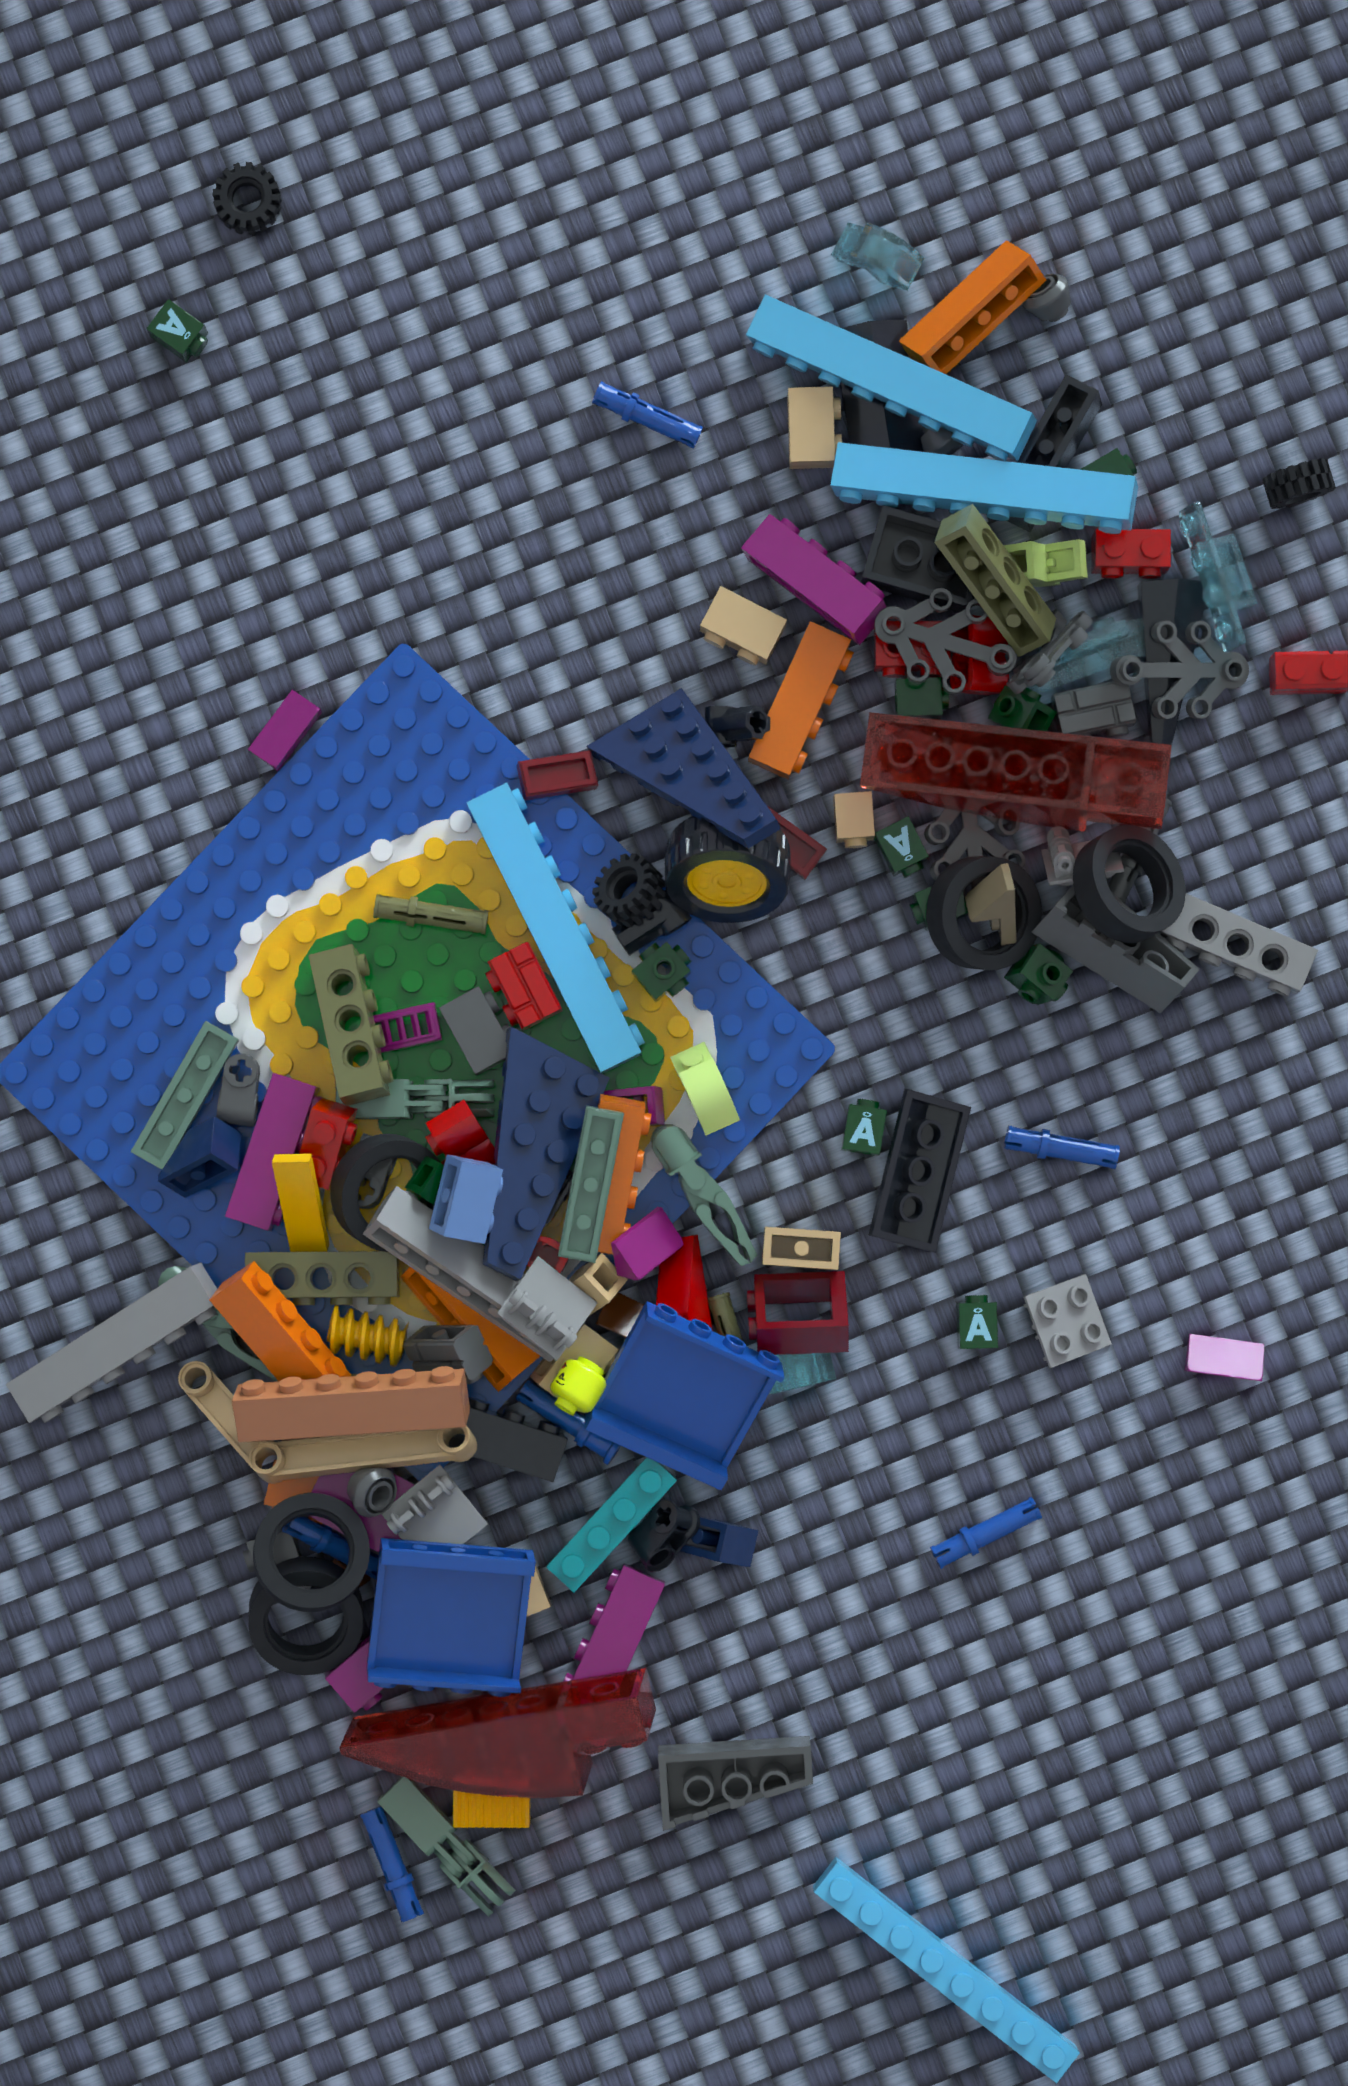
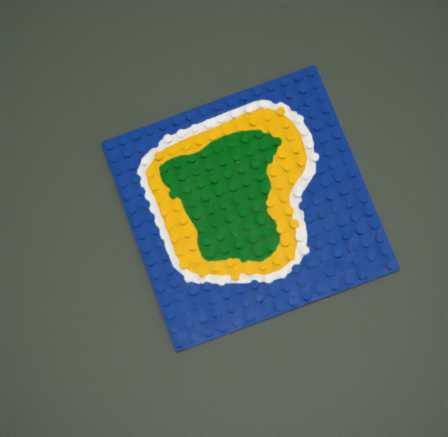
M400 644L0 1063V1084L191 1265L202 1263L218 1289L222 1282L245 1267V1252H290L284 1219L280 1226L274 1225L271 1232L225 1217L255 1127L228 1124L242 1133L238 1171L186 1198L158 1182V1175L161 1169L131 1153V1150L205 1021L240 1040L231 1056L246 1054L257 1060L260 1066L256 1122L273 1073L319 1088L317 1096L336 1102L335 1077L308 955L353 944L360 954L364 953L369 964L370 975L365 976L367 990L373 989L378 1006V1011L372 1012L373 1016L432 1002L436 1004L443 1041L381 1053L383 1061H389L393 1079H409V1081H413V1085H424V1080L494 1079L493 1088H459V1094H494V1103L467 1104L470 1109H494V1117H476V1119L495 1147L499 1101L502 1100L504 1080L502 1076L503 1062L476 1076L439 1007L479 986L483 994L490 991L498 1004L500 1011L494 1015L501 1027L508 1024L510 1027L600 1072L466 803L505 783H508L511 791L518 788L523 797L516 765L518 761L530 759L409 645ZM568 794L526 800L525 803L528 808L521 812L527 824L536 823L544 839V842L538 846L544 858L552 855L561 873V876L555 878L561 892L569 889L578 908L572 911V914L578 925L586 923L594 940V943L588 946L595 959L600 956L604 959L611 974L605 980L611 992L619 990L628 1008L622 1014L628 1026L636 1024L645 1042L639 1046L642 1055L603 1073L610 1078L604 1091L647 1086L661 1087L663 1090L665 1124H673L685 1131L698 1152L702 1154V1156L695 1160L696 1164L704 1168L715 1180L833 1055L835 1046L698 917L690 914L692 919L684 926L665 937L663 935L629 956L612 931V928L617 924L594 903L593 899L596 897L592 894V890L599 887L594 883L596 877L602 878L604 876L600 870L604 866L607 869L612 866L609 862L610 860L615 858L620 862V855L627 854L630 857L631 854ZM637 882L631 884L624 891L621 899L628 896L634 890ZM381 894L383 896L409 900L411 896L418 897V901L481 911L487 910L489 913L486 933L483 935L476 932L415 923L414 927L406 926L407 922L373 918L376 895ZM525 942H529L563 1011L522 1031L519 1023L511 1026L502 1006L508 1004V1001L502 990L494 992L485 973L491 970L488 964L489 960ZM655 942L660 947L667 942L671 948L678 944L692 961L687 965L691 971V974L686 977L689 984L674 997L667 993L655 1002L634 977L632 970L642 962L639 955ZM661 965L658 967L657 972L661 975H667L671 972V968L668 965ZM346 981L342 983L337 990V995L344 996L349 994L353 989V982ZM425 1014L418 1015L421 1034H429ZM361 1017L350 1018L346 1022L345 1031L356 1030L361 1024ZM403 1018L407 1039L414 1037L411 1018ZM396 1020L389 1021L392 1041H399ZM702 1042H705L714 1059L740 1118V1121L707 1136L701 1127L670 1058ZM367 1052L357 1054L353 1059V1067L365 1065L369 1059V1054ZM241 1060L239 1066H233L232 1073L237 1074L239 1077L238 1081L243 1082L244 1076H251L252 1068L246 1067L245 1060ZM223 1070L189 1129L217 1116ZM443 1085L447 1086L446 1096H449V1085ZM424 1097L413 1098V1101H424ZM644 1097L645 1113H648L647 1097ZM447 1102L446 1110L449 1109V1102ZM413 1114V1119H355L354 1123L358 1124L357 1133L351 1146L347 1145L346 1153L360 1141L365 1133L372 1136L379 1134L401 1135L426 1147L435 1155L425 1138L431 1134L425 1123L433 1118H424V1114ZM661 1125L650 1126L648 1136H640L638 1149L645 1150L641 1173L634 1172L631 1186L638 1187L634 1209L627 1208L625 1223H630L631 1227L656 1207H662L672 1224H674L690 1207L678 1181L679 1175L677 1173L672 1176L666 1174L664 1167L653 1152L651 1136L654 1130ZM444 1153L436 1156L440 1162L446 1159ZM575 1156V1158H574V1160H573V1163H572V1165H571V1167H570V1169H569V1170H571L572 1172L574 1171L576 1156ZM397 1158L382 1201L396 1186L402 1190L409 1191L405 1186L417 1170L409 1160ZM367 1181L364 1187H359L358 1193L361 1195V1200H364L367 1195L373 1196L375 1190L370 1187V1182ZM318 1187L330 1242L327 1252L378 1251L353 1238L341 1227L332 1210L330 1189L326 1190ZM568 1198L565 1202L563 1201L553 1221L543 1228L540 1236L549 1237L560 1242ZM380 1204L371 1209L359 1207L363 1218L368 1224ZM603 1253L615 1266L613 1255ZM400 1259V1297H391V1305H368V1297H353V1305H339L340 1317L343 1318L349 1308L354 1309V1317L357 1321H359L364 1311L368 1312L370 1324L375 1322L379 1314L383 1315L385 1327H388L394 1318H398L399 1330H403L409 1321L407 1339L423 1326L441 1325L400 1278L410 1267ZM569 1259L562 1275L569 1280L579 1268L588 1262ZM323 1267L314 1272L312 1280L315 1287L324 1290L331 1285L333 1277L332 1273ZM364 1267L356 1268L350 1276L351 1284L356 1289L366 1288L371 1280L369 1271ZM282 1268L276 1273L275 1283L278 1288L287 1290L294 1284L295 1277L290 1269ZM315 1298V1305H295L298 1313L311 1328L319 1333L322 1341L330 1349V1343L327 1342V1334L335 1306L330 1305V1298ZM342 1345L337 1354H334L343 1361L350 1374L368 1371L377 1374H392L401 1369L414 1370L412 1367L413 1361L409 1360L405 1350L396 1367L390 1365L388 1354L381 1364L376 1363L374 1351L371 1352L366 1361L361 1360L359 1348H357L352 1357L345 1355L344 1345ZM540 1356L499 1392L483 1375L478 1381L467 1385L468 1397L489 1403V1410L497 1412L531 1376L543 1360V1357ZM450 1461L404 1467L420 1481L436 1467L441 1465L444 1468Z

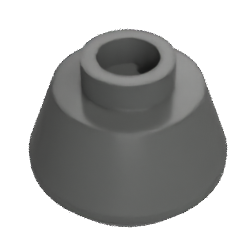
M1050 273L1044 275L1046 281L1022 305L1024 309L1041 321L1049 320L1050 322H1055L1067 314L1068 307L1071 304V297L1066 277Z
M924 426L922 427L925 433L920 438L923 452L952 455L963 446V444L951 438L952 432L940 427L939 431L935 432Z
M361 1468L351 1476L347 1486V1494L355 1510L361 1516L367 1518L386 1512L393 1504L397 1493L395 1476L385 1468Z

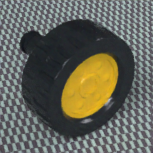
M694 816L681 822L670 834L665 854L666 891L671 900L689 914L700 919L719 923L752 921L773 912L781 905L788 894L791 874V850L788 840L781 830H778L749 849L719 832L715 825L703 818L699 820Z

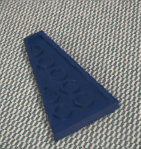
M682 688L586 746L594 758L599 761L601 759L611 764L614 770L621 774L627 773L635 778L638 784L675 806L681 805L688 809L692 816L699 820L703 818L715 825L719 832L748 849L781 829L777 819Z
M509 1027L506 1031L505 1042H507L506 1060L503 1062L502 1100L499 1101L494 1149L495 1166L503 1169V1187L500 1195L496 1197L493 1209L494 1224L491 1232L487 1234L483 1265L514 1281H518L525 1271L578 1151L586 1105L598 1106L600 1094L604 1093L610 1078L513 1027Z

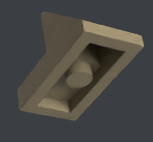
M1006 863L999 865L965 896L970 921L989 920L991 931L998 930L1001 945L1016 943L1015 888L1009 864Z

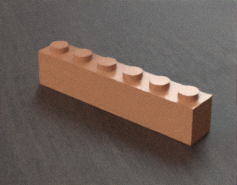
M441 1366L432 1371L415 1372L412 1369H401L392 1374H377L368 1371L349 1377L327 1374L318 1379L302 1380L299 1377H287L277 1382H264L259 1379H253L243 1384H238L232 1399L238 1443L466 1427L470 1413L465 1369H453L449 1366Z

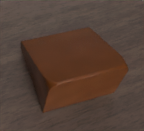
M617 1292L612 1300L603 1306L595 1324L627 1338L644 1304Z

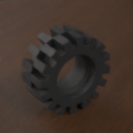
M246 162V166H240V163L233 164L234 169L229 171L226 168L222 171L224 176L222 178L217 177L215 181L216 189H213L212 196L216 212L225 226L230 230L231 228L235 229L238 234H243V231H247L249 235H255V230L258 229L262 233L267 230V224L273 225L275 223L276 214L280 215V202H282L278 184L270 171L267 173L265 168L259 164L257 167H254L252 162ZM242 186H253L261 192L259 206L249 212L237 209L233 204L235 192Z
M1325 458L1313 459L1309 462L1304 461L1298 465L1288 466L1286 469H1279L1275 471L1276 473L1268 474L1262 480L1271 509H1280L1297 503H1305L1304 501L1314 500L1336 489L1328 459Z
M631 853L630 857L627 854L620 855V862L613 858L609 861L612 865L609 869L604 866L600 870L604 876L602 878L596 877L594 883L599 887L593 888L592 894L596 897L593 899L594 903L613 922L619 926L624 924L626 927H632L633 921L637 925L644 923L643 916L650 919L654 915L651 912L653 907L659 910L662 904L658 901V898H665L666 892L662 888L666 887L662 879V874L644 857H640L635 853ZM637 882L634 890L628 896L621 899L624 891L631 884Z

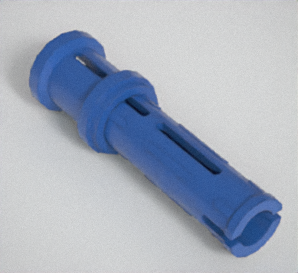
M528 1379L520 1390L521 1393L517 1395L516 1401H520L550 1422L560 1426L561 1429L575 1437L574 1442H576L577 1446L580 1448L586 1446L601 1456L603 1463L609 1465L621 1446L585 1430V1416L577 1411L574 1416L565 1413L555 1406L554 1403L557 1398Z

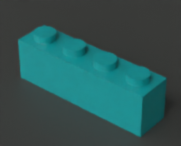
M646 1457L547 1564L546 1568L575 1593L673 1486L677 1478L661 1463Z

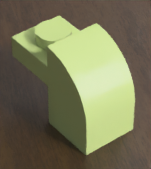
M1076 539L1051 544L1028 541L1004 545L1033 587L1060 585V582L1088 578L1084 540Z
M705 1042L670 1057L706 1136L740 1121L731 1096Z

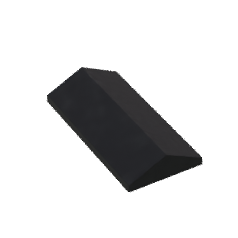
M907 320L867 321L842 328L910 358L899 342L908 332ZM841 383L850 444L923 452L920 438L924 433L922 430L923 426L918 423L919 417L908 412L905 417L898 416L884 408L885 402L873 398L872 402L860 399L851 393L852 387Z
M904 1089L869 1236L936 1253L971 1107Z

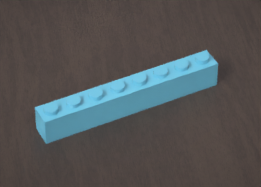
M766 294L746 333V336L754 344L752 349L769 358H773L774 354L787 358L785 364L803 373L806 372L807 368L820 373L818 378L831 386L838 388L840 383L852 387L851 393L867 402H872L873 398L886 403L885 409L898 416L905 417L907 412L919 417L918 423L927 429L938 432L940 427L953 433L951 438L968 447H972L974 442L987 448L985 453L999 461H1006L1008 457L1018 462L1037 422L1035 416L1030 411Z
M841 442L837 444L830 485L835 496L847 503L858 504L863 499L876 501V504L879 506L884 505L891 508L898 507V504L913 505L915 510L922 512H934L935 508L949 509L952 514L974 504L979 513L987 514V517L993 520L1007 521L1010 516L1024 518L1025 522L1034 525H1045L1047 521L1061 522L1063 527L1069 529H1083L1084 525L1099 527L1100 531L1110 534H1119L1121 530L1131 531L1138 492L1136 476Z
M505 783L466 802L600 1073L603 1074L642 1055L639 1046L645 1042L635 1023L628 1026L622 1012L628 1010L619 990L611 992L605 980L611 976L602 956L594 958L588 946L594 943L593 937L585 922L580 925L577 924L572 914V911L578 909L569 889L561 892L555 878L561 876V873L552 855L544 858L538 846L544 842V839L536 823L527 824L521 812L528 807L519 789L511 791L508 783Z
M837 1857L833 1859L813 1885V1891L816 1895L1056 2084L1080 2054L1074 2043Z

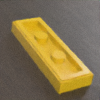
M274 1154L272 1167L290 1252H327L330 1242L312 1154Z

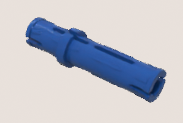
M603 381L600 382L592 404L622 416L621 420L625 422L631 420L694 449L703 426L689 422L671 412L639 399V394L633 392L631 395Z
M1009 1125L1007 1127L1008 1133H1006L1004 1149L1037 1154V1158L1045 1159L1048 1156L1116 1169L1117 1167L1116 1162H1118L1120 1152L1119 1145L1050 1134V1130L1042 1129L1039 1132Z
M1029 1497L1027 1500L969 1529L965 1526L959 1529V1534L935 1546H931V1552L934 1558L937 1559L936 1562L940 1569L968 1554L974 1556L979 1553L978 1549L1036 1520L1042 1519L1038 1507L1035 1508L1036 1503L1034 1499Z
M305 1516L294 1519L283 1527L282 1532L310 1545V1550L316 1553L323 1552L348 1565L349 1548L347 1540L332 1531L331 1527L325 1524L320 1525ZM370 1551L369 1563L365 1574L376 1580L379 1555Z
M380 1806L361 1814L360 1817L363 1820L386 1883L383 1885L386 1891L391 1892L401 1923L424 1914L411 1882L414 1880L412 1873L407 1872L384 1809Z

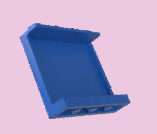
M646 1301L604 1378L606 1381L604 1393L591 1412L585 1413V1430L722 1490L728 1480L727 1467L776 1381L782 1383L784 1380L782 1362L771 1352L766 1350L757 1352L747 1347L736 1336L729 1334L723 1336L712 1331V1328L698 1319L687 1320L679 1316L668 1305L661 1303L655 1305Z
M381 1538L366 1666L368 1682H374V1685L381 1688H394L397 1684L412 1685L414 1689L420 1691H432L435 1687L450 1688L452 1692L459 1694H469L473 1690L488 1691L489 1694L498 1697H507L511 1693H520L519 1677L531 1576L534 1577L536 1564L533 1550Z

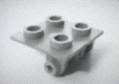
M1056 826L1047 833L1048 849L1041 850L1049 886L1073 885V868L1076 857L1089 841L1071 844L1067 829ZM1111 852L1105 864L1106 878L1114 876L1115 873L1124 872L1119 852Z
M538 1256L496 1315L557 1361L565 1349L575 1342L578 1337L576 1333L593 1311L597 1302Z
M1086 1274L1024 1296L1026 1303L1023 1304L1024 1308H1028L1033 1322L1031 1327L1036 1330L1037 1336L1035 1338L1040 1341L1045 1355L1043 1360L1047 1361L1049 1368L1112 1345Z
M441 1465L393 1502L391 1507L382 1514L387 1520L389 1528L394 1534H398L402 1540L464 1544L488 1525Z

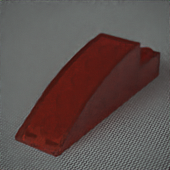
M869 712L860 787L937 807L1047 827L1061 826L1069 830L1086 832L1087 821L1162 829L1172 745Z
M641 1668L522 1688L520 1693H511L507 1697L487 1694L356 1716L352 1718L339 1749L343 1756L416 1782L465 1793L522 1798L582 1796L593 1765L591 1754L602 1752L606 1747L621 1745L623 1748H632L647 1741L655 1716L656 1706L647 1669Z

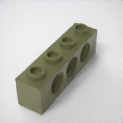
M974 504L943 519L934 543L1008 644L1013 648L1017 656L1021 657L1050 642L1056 617Z
M353 944L308 955L339 1098L346 1106L390 1095L388 1083L393 1082V1074L389 1061H383L380 1047H384L386 1044L381 1025H375L372 1012L378 1011V1006L373 989L367 990L365 976L370 975V969L366 955L364 953L360 954ZM346 981L353 982V989L349 994L344 996L337 995V990L342 983ZM361 1017V1024L356 1030L345 1031L346 1022L350 1018ZM361 1052L369 1053V1059L365 1065L353 1067V1059L357 1054Z
M245 1252V1266L255 1261L263 1271L269 1274L276 1287L275 1275L280 1269L288 1268L293 1272L295 1280L292 1287L287 1290L278 1289L285 1298H292L294 1305H315V1298H330V1305H353V1297H368V1305H391V1297H400L399 1259L389 1252ZM325 1267L332 1273L333 1280L328 1288L320 1290L315 1287L312 1278L317 1269ZM359 1267L367 1269L371 1276L369 1285L364 1289H356L350 1281L351 1273Z

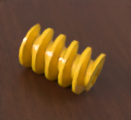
M335 1305L330 1319L327 1342L330 1343V1350L333 1354H337L342 1345H344L347 1357H352L357 1348H359L360 1358L364 1361L374 1351L375 1362L381 1364L388 1354L390 1365L396 1367L403 1355V1345L407 1339L409 1321L403 1330H399L398 1318H394L390 1325L385 1327L383 1315L379 1314L375 1322L370 1324L368 1312L364 1311L359 1321H357L354 1317V1309L349 1308L343 1318L340 1317L339 1305Z

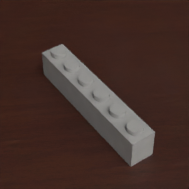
M396 1186L382 1201L363 1235L551 1362L553 1359L496 1315L520 1280L514 1281L483 1265L485 1246L481 1243L444 1237L430 1230L429 1226L433 1210L422 1204L411 1192Z
M202 1263L192 1265L11 1380L6 1386L29 1423L38 1419H42L44 1423H47L64 1412L61 1405L72 1399L76 1404L92 1395L94 1390L91 1386L103 1379L104 1383L108 1384L123 1375L125 1371L122 1366L132 1360L138 1365L156 1354L153 1349L155 1345L163 1340L169 1345L186 1335L185 1326L193 1321H196L199 1326L216 1316L218 1313L209 1299L217 1288Z

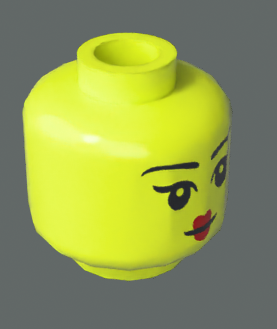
M581 1356L577 1360H566L550 1384V1390L557 1398L554 1403L555 1406L574 1416L576 1411L582 1413L591 1412L606 1388V1381L602 1377L605 1373L604 1370Z

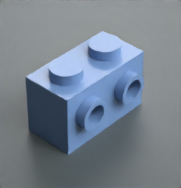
M447 1154L429 1229L444 1237L485 1244L487 1234L491 1232L494 1224L493 1209L496 1197L500 1195L503 1187V1169L488 1162Z

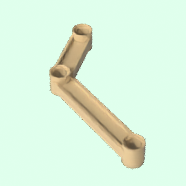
M191 1361L185 1364L178 1375L179 1385L256 1474L267 1483L275 1484L288 1479L356 1472L361 1468H393L446 1461L464 1462L473 1457L477 1450L476 1438L467 1425L460 1428L327 1436L281 1442L269 1440L238 1443L232 1406L234 1395L205 1363L200 1361ZM200 1376L207 1377L202 1387L192 1389L196 1378ZM454 1435H465V1440L459 1447H449V1441ZM277 1455V1461L273 1467L262 1469V1464L268 1456Z

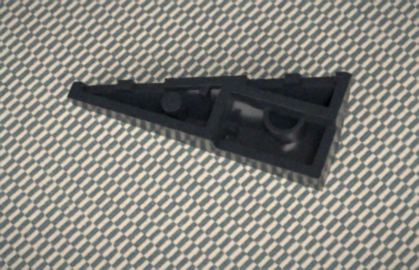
M1179 578L1141 581L1137 588L1144 653L1143 662L1179 663L1163 644L1156 643L1153 640L1151 629L1157 622L1171 621L1177 628V637L1194 654L1196 644H1192L1187 640L1185 630L1191 622L1202 620L1209 582ZM1162 626L1160 634L1164 639L1168 636V630L1165 626ZM1197 626L1194 630L1196 638L1198 637L1200 629L1199 626ZM1144 678L1153 773L1166 772L1183 698L1178 703L1176 715L1170 719H1158L1152 712V704L1156 698L1163 697L1179 678ZM1163 701L1161 711L1167 714L1169 706L1167 702Z

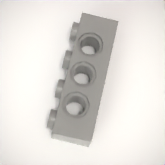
M1187 893L1183 910L1178 919L1170 927L1159 932L1178 951L1185 952L1187 947L1200 953L1198 959L1216 967H1219L1222 962L1235 968L1233 971L1234 975L1254 982L1257 977L1269 983V990L1287 997L1290 992L1297 994L1302 990L1318 952V949ZM1202 921L1209 925L1211 929L1209 940L1200 941L1195 938L1192 932L1195 922ZM1238 936L1244 941L1246 948L1243 955L1236 956L1229 952L1227 948L1229 937ZM1265 951H1273L1279 956L1280 965L1277 970L1271 971L1263 966L1262 955Z

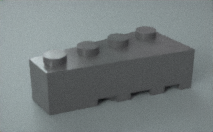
M1073 885L1032 931L1036 936L1159 1013H1162L1200 970L1159 933L1137 943L1119 942L1101 933L1092 925L1080 908ZM1113 894L1115 899L1123 908H1125L1130 913L1137 915L1132 909H1130L1124 902H1122L1116 895Z
M810 1736L658 1745L663 1831L687 1821H697L709 1817L710 1814L729 1808L732 1810L745 1806V1803L757 1799L770 1798L813 1784Z

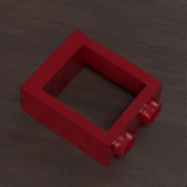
M845 1271L754 1274V1290H747L748 1313L755 1312V1317H748L749 1340H757V1352L766 1350L774 1355L849 1352ZM830 1302L831 1320L766 1322L765 1304Z

